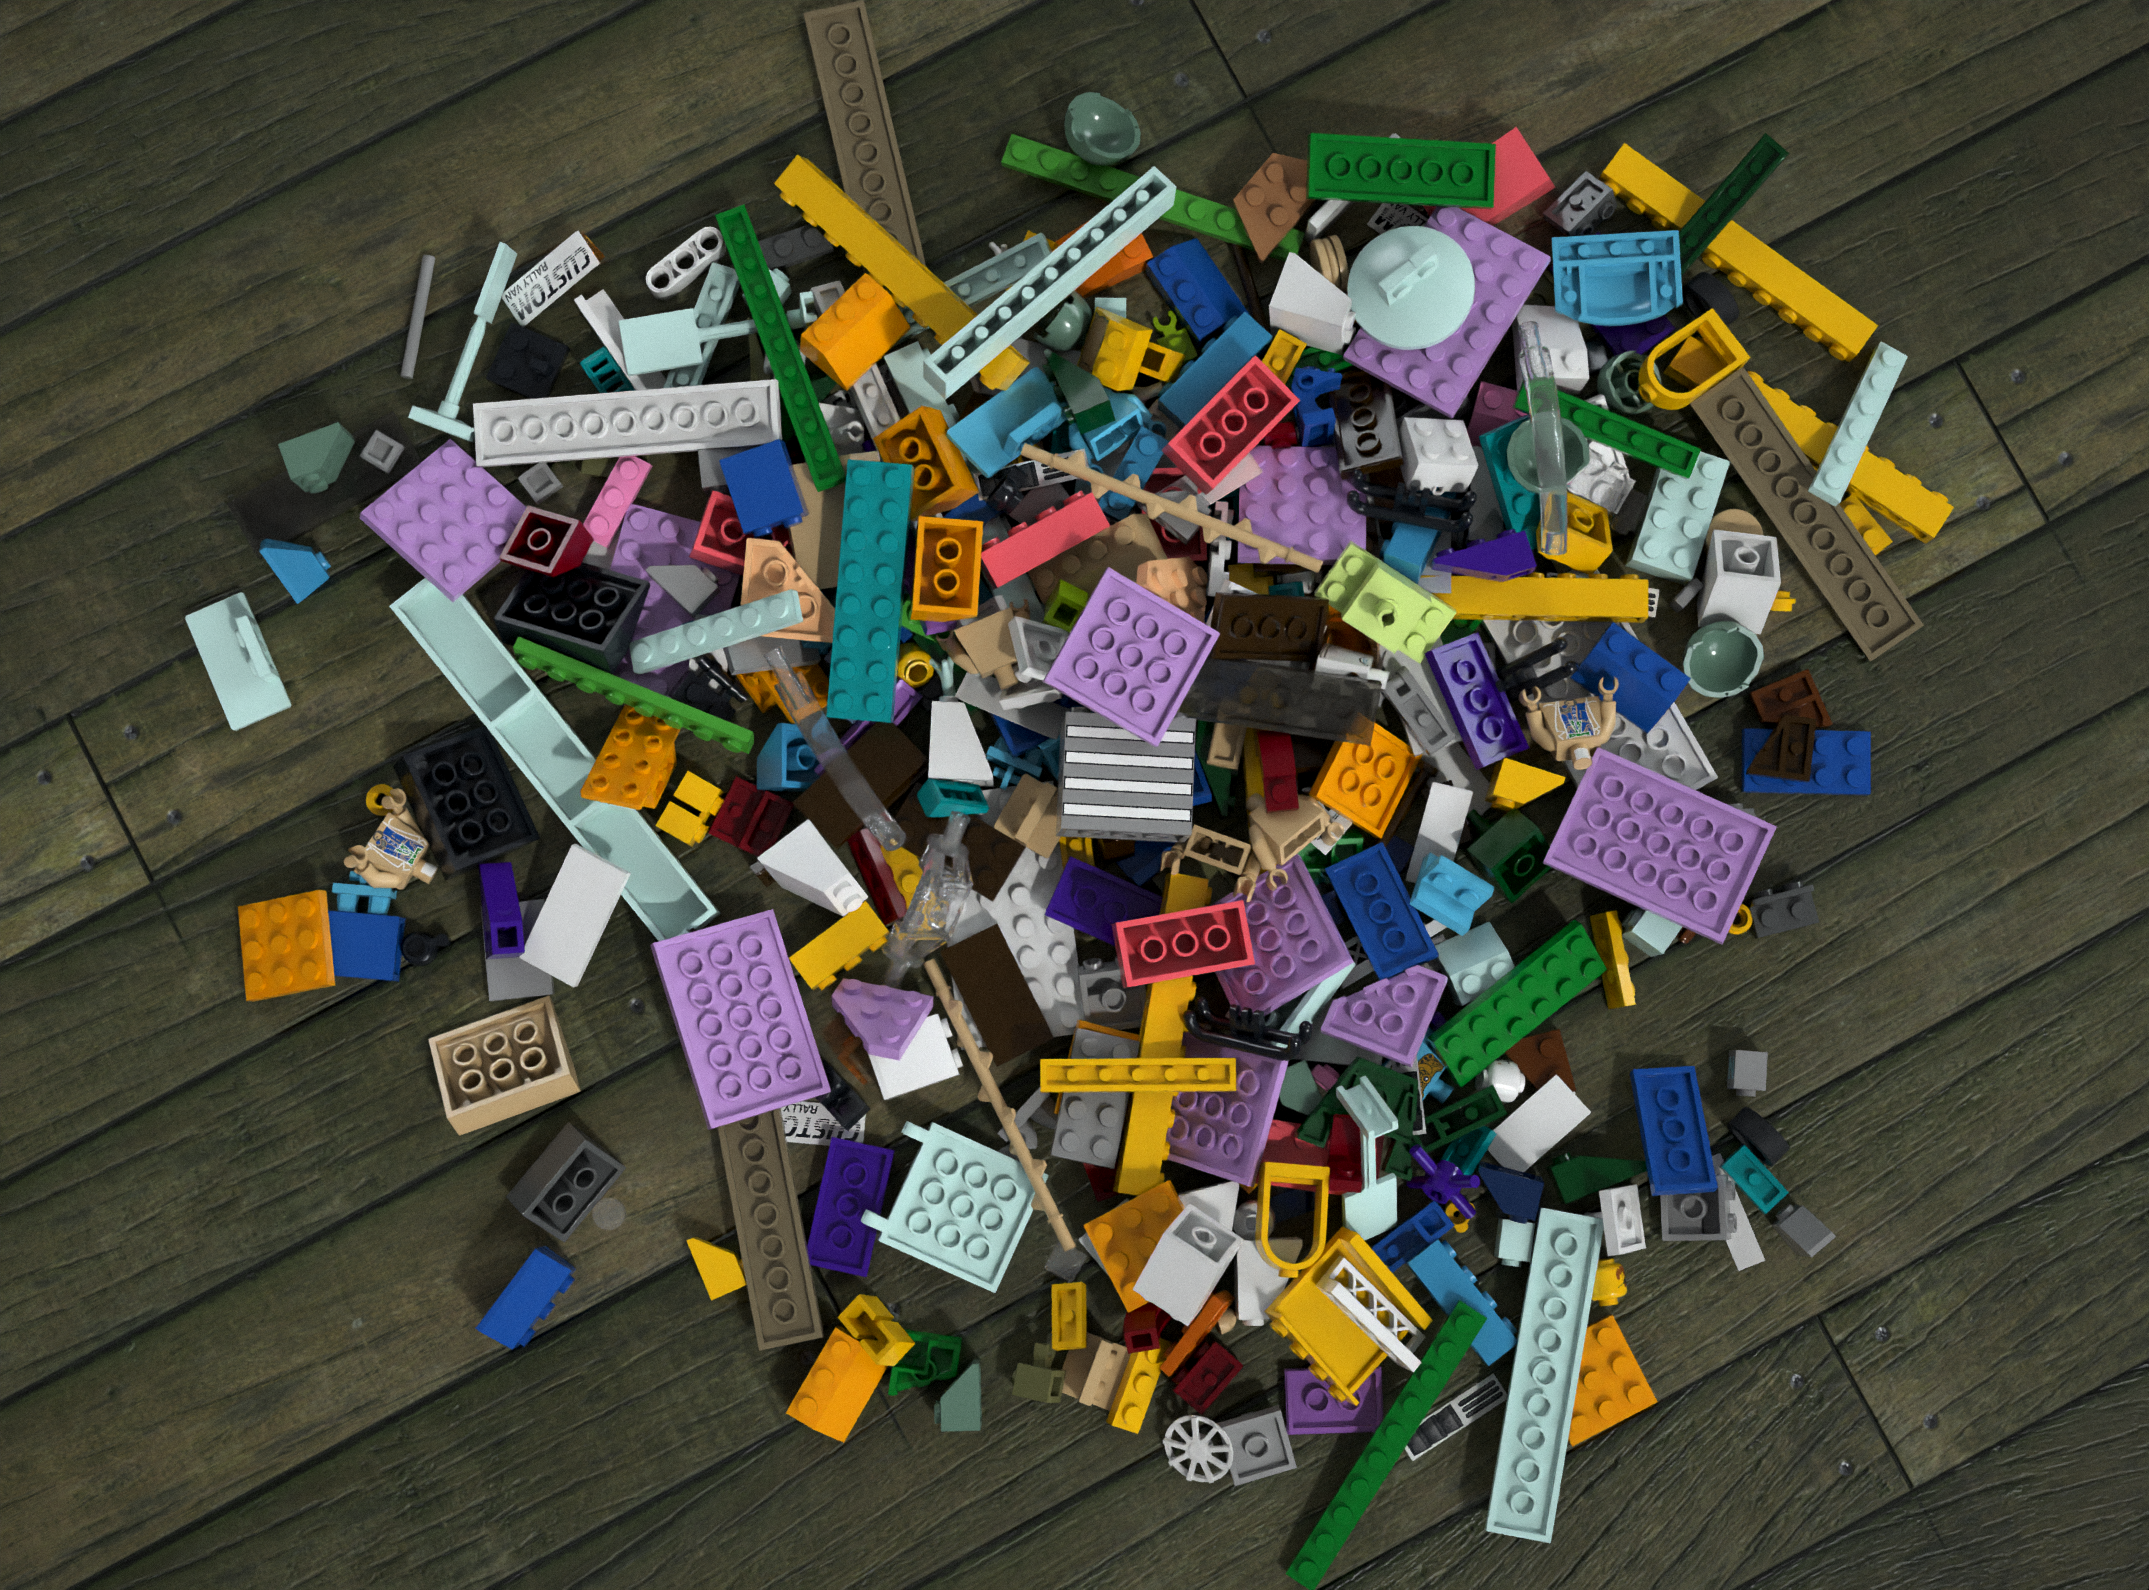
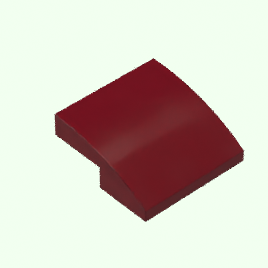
M735 776L724 798V802L707 833L759 857L775 845L794 804L767 790H757V786Z

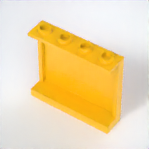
M1341 1227L1325 1244L1319 1259L1311 1266L1303 1269L1298 1274V1278H1294L1264 1312L1272 1320L1269 1324L1270 1327L1282 1338L1286 1336L1290 1340L1289 1348L1300 1359H1306L1311 1364L1308 1368L1309 1371L1320 1381L1323 1382L1325 1380L1330 1387L1327 1391L1340 1403L1345 1400L1357 1406L1359 1402L1353 1396V1393L1388 1355L1316 1287V1284L1340 1255L1350 1262L1414 1326L1425 1330L1433 1320L1357 1232ZM1343 1268L1334 1280L1344 1287H1349L1348 1272ZM1366 1290L1357 1291L1356 1299L1364 1307H1369V1293ZM1387 1310L1377 1311V1319L1385 1327H1388L1389 1312ZM1397 1331V1339L1401 1341L1408 1331Z

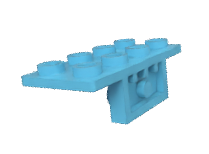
M1034 367L1013 382L1006 391L1002 390L948 429L946 436L986 478H990L1020 456L1025 443L1032 446L1066 422L1067 419L1063 407L1067 405L1065 402L1059 404L1052 387L1055 384L1053 382L1049 383L1046 375L1038 367Z

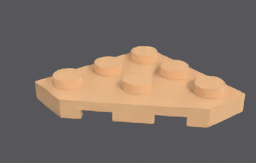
M747 538L741 605L792 589L798 591L803 622L761 636L832 643L835 607L780 541Z
M1190 557L1147 561L1138 566L1136 584L1205 624L1208 577L1201 566H1197Z

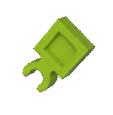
M1172 310L1168 311L1170 324L1167 326L1161 325L1157 317L1153 318L1155 331L1163 335L1162 338L1157 339L1156 343L1158 345L1186 355L1182 365L1190 360L1197 359L1198 355L1186 328L1179 331L1176 330L1177 318Z

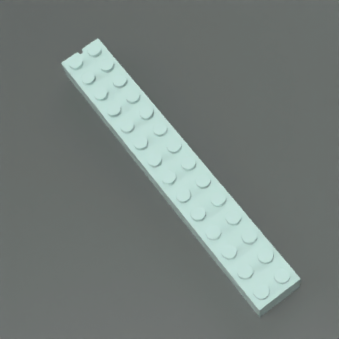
M424 578L389 606L582 847L631 873L621 895L658 941L690 933L692 928L695 930L703 929L721 914L638 810L581 797L580 790L596 761V757L464 594L452 602L431 582Z

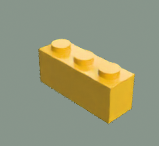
M864 901L857 910L848 913L789 957V960L812 990L819 987L822 991L837 980L834 975L841 969L845 968L848 972L862 961L860 955L868 949L875 952L888 942L885 937L890 932L867 901Z

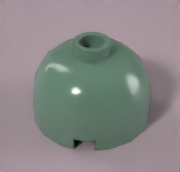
M1075 290L1071 292L1065 300L1063 299L1043 316L1039 323L1043 330L1040 335L1035 332L1033 335L1034 339L1054 351L1063 352L1071 350L1077 344L1082 347L1092 322V310L1088 302Z
M1627 351L1613 356L1602 366L1597 378L1598 394L1605 396L1608 409L1617 414L1635 415L1653 407L1651 402L1648 403L1642 399L1638 391L1639 370L1644 360L1648 357L1645 354L1640 355L1634 353L1636 351ZM1654 363V374L1661 384V376L1658 367Z

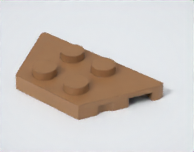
M1272 153L1233 199L1232 204L1238 217L1241 218L1248 239L1250 238L1256 252V257L1261 264H1263L1317 200L1306 199V160Z

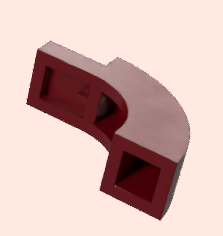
M1287 722L1253 724L1255 750L1261 768L1266 813L1298 810L1299 803L1295 778L1296 767Z
M1216 1286L1211 1292L1214 1295L1217 1294ZM1151 1302L1129 1313L1126 1312L1123 1333L1128 1354L1160 1349L1159 1338L1161 1331L1173 1318Z

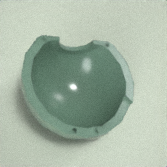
M1094 92L1078 95L1069 104L1065 113V136L1070 148L1083 160L1092 165H1115L1126 160L1138 148L1141 132L1137 120L1128 108L1125 110L1115 101Z
M1538 415L1522 422L1513 432L1507 448L1508 467L1516 482L1528 492L1541 496H1550L1570 483L1588 466L1590 461L1589 444L1581 429L1570 420L1556 415Z
M1720 621L1708 624L1696 631L1686 644L1682 655L1684 674L1691 678L1688 683L1692 689L1704 696L1724 698L1736 695L1748 688L1750 682L1758 674L1762 660H1764L1763 645L1755 633L1738 622Z

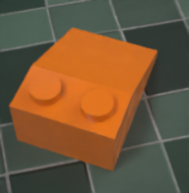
M1086 223L1082 224L1081 226H1079L1078 228L1071 231L1070 233H1068L1067 235L1063 236L1055 242L1058 245L1063 244L1068 238H1070ZM1142 233L1078 286L1075 291L1085 299L1145 271L1146 263L1153 259V255Z

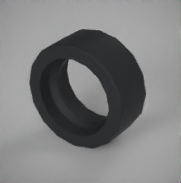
M1701 272L1682 287L1683 301L1695 319L1712 308L1726 326H1729L1739 317V308L1734 297L1726 286L1710 273Z
M1746 1106L1727 1124L1733 1136L1768 1166L1772 1167L1790 1149L1783 1136L1767 1120Z

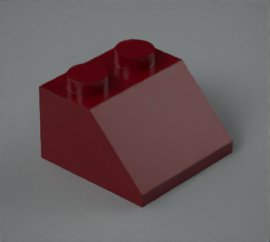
M527 505L499 559L505 563L555 577L579 567L594 539L580 520Z

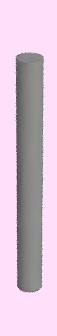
M423 255L400 374L401 377L406 379H413L435 263V257L430 255Z

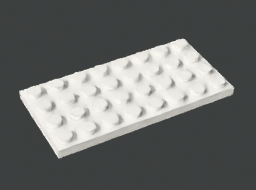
M1597 569L1593 574H1600V573H1599V571H1598V569ZM1571 570L1567 572L1576 574L1577 577L1589 578L1588 574L1581 571ZM1482 621L1484 628L1492 642L1495 643V647L1505 664L1553 642L1556 638L1562 637L1568 641L1566 649L1533 665L1537 677L1564 665L1568 661H1575L1579 666L1605 629L1613 623ZM1614 622L1638 640L1629 623ZM1570 675L1540 690L1541 699L1536 704L1538 709L1540 703L1593 697L1594 695L1570 679L1572 676ZM1531 694L1527 698L1533 701L1534 695ZM1675 702L1648 734L1616 712L1615 728L1608 742L1601 745V748L1694 790L1718 778ZM1572 760L1561 761L1578 789L1587 769H1575Z
M1047 781L1054 786L1053 781ZM1016 786L1007 787L1006 791L1001 788L982 790L990 809L987 813L972 815L994 828V824ZM1059 841L1047 859L1026 847L994 902H991L937 869L947 946L951 947L998 924L1053 1037L1073 1035L1077 1019L1085 1021L1077 971L1079 964L1074 928L1044 915L1063 872ZM952 977L954 998L962 1002L961 1013L978 1048L987 1047Z

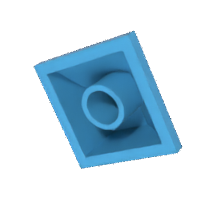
M267 538L261 541L259 552L297 604L330 578V572L327 569L331 565L321 551L315 553L312 547Z
M778 723L757 757V790L805 792L820 777L814 769L830 752V728Z

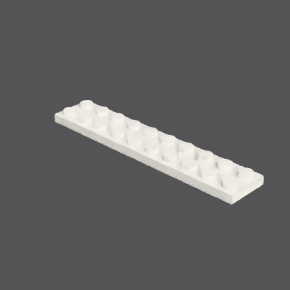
M772 379L473 404L476 466L495 467L690 452L712 448L761 446L778 439L782 440L779 381Z

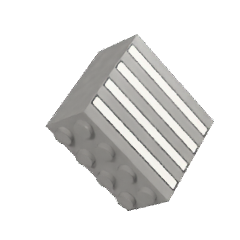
M1072 707L1071 712H1065L1060 726L1056 836L1184 843L1192 835L1196 719L1188 718L1187 713L1177 712L1158 747H1154L1099 714L1091 713V710L1087 707Z

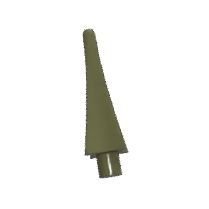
M757 333L748 334L750 381L772 380L771 376L765 374L763 370L765 359Z

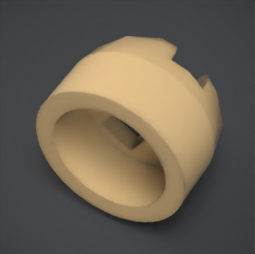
M1228 1307L1216 1323L1215 1328L1220 1335L1233 1329L1237 1320L1236 1313Z

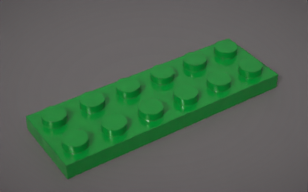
M1310 133L1308 135L1306 199L1491 209L1494 207L1496 144Z
M1574 919L1427 1038L1453 1081L1458 1086L1463 1087L1603 974L1607 968L1582 924Z

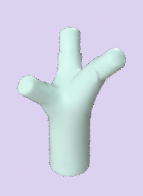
M949 655L947 660L943 659L941 661L942 664L931 658L929 663L935 668L940 677L943 696L955 697L956 692L953 680L954 662Z

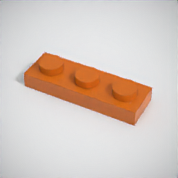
M1227 1290L1215 1295L1211 1293L1201 1308L1202 1311L1199 1316L1194 1318L1188 1326L1185 1325L1181 1332L1184 1336L1178 1343L1176 1341L1172 1343L1165 1351L1163 1356L1166 1360L1160 1369L1170 1377L1176 1374L1187 1364L1234 1301L1235 1297Z

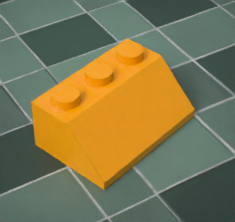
M865 273L801 334L800 352L847 391L910 330V325L891 295Z
M926 406L919 407L873 438L884 462L910 464L915 468L911 521H917L919 516L929 517L954 509L979 493L960 450L946 436L949 427L941 410Z
M918 517L910 620L947 622L977 617L983 521Z
M837 1325L790 1404L786 1414L813 1430L844 1443L888 1366L876 1365L859 1344L862 1339L854 1338L848 1330Z

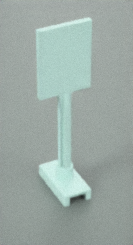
M500 242L474 310V314L478 318L469 333L445 401H441L438 412L412 406L408 418L473 443L475 441L474 428L456 419L460 408L458 404L482 342L486 322L492 324L517 257V253L507 244Z
M812 291L800 293V309L787 311L786 317L791 329L803 328L805 331L817 320ZM693 308L618 321L628 376L703 364L700 348L702 342L758 333L754 319L697 328Z
M1363 1076L1360 1078V1085L1348 1090H1345L1342 1085L1337 1087L1336 1096L1360 1128L1361 1193L1346 1192L1342 1194L1343 1227L1357 1232L1365 1241L1397 1227L1396 1176L1394 1173H1391L1376 1180L1375 1138L1398 1129V1119L1368 1078Z

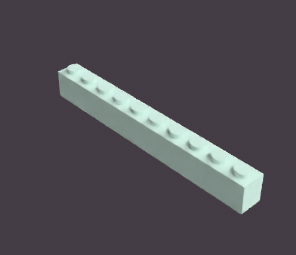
M1155 166L1152 167L924 360L923 379L946 400L1174 205L1176 186Z
M917 341L884 356L886 367L908 414L921 406L941 410L949 429L958 422L960 417L954 404L947 405L946 400L923 379V361L931 355L928 348L922 350ZM961 452L962 457L975 482L973 473H978L980 471ZM1006 516L992 519L983 527L982 545L997 536L1000 542L1009 538L1007 531L1011 529V526ZM980 566V570L993 597L1002 595L1008 608L1010 607V602H1013L1015 608H1021L1024 606L1023 599H1027L1030 608V619L1039 623L1044 620L1045 605L1043 602L1039 603L1034 592L1036 589L1029 573H1024L993 590Z

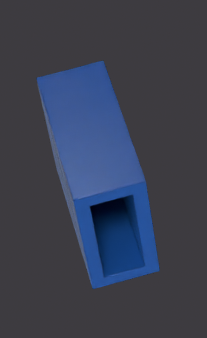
M778 439L719 460L744 534L754 535L755 539L772 534L773 527L782 524L784 528L793 527L803 522L802 517L809 515L784 441Z
M328 910L334 976L399 982L402 959L401 946L404 940L406 918Z

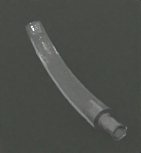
M1528 321L1520 324L1518 328L1523 351L1518 355L1529 407L1536 455L1540 500L1541 552L1548 555H1562L1567 552L1568 514L1565 451L1558 393L1550 350L1541 344L1538 323Z
M782 646L763 655L779 682L774 686L775 690L810 749L841 795L887 851H894L900 848L906 839L904 830L881 803L851 759L828 721L802 671L795 673L782 650Z

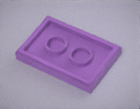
M1380 1365L1353 1393V1396L1359 1402L1357 1406L1345 1400L1342 1403L1338 1402L1327 1391L1330 1387L1325 1380L1322 1382L1317 1379L1308 1368H1284L1286 1430L1288 1435L1375 1432L1383 1420L1382 1371Z

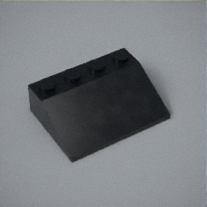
M584 562L579 567L555 577L527 569L493 619L502 643L514 646L519 636L613 675L628 651L651 585L649 581Z
M486 726L404 754L393 766L445 881L479 868V864L490 863L540 839L499 747Z

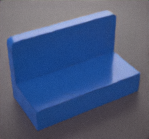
M1136 841L1135 856L1117 861L1116 863L1134 885L1142 887L1160 872L1161 855L1164 851L1171 850L1175 842Z

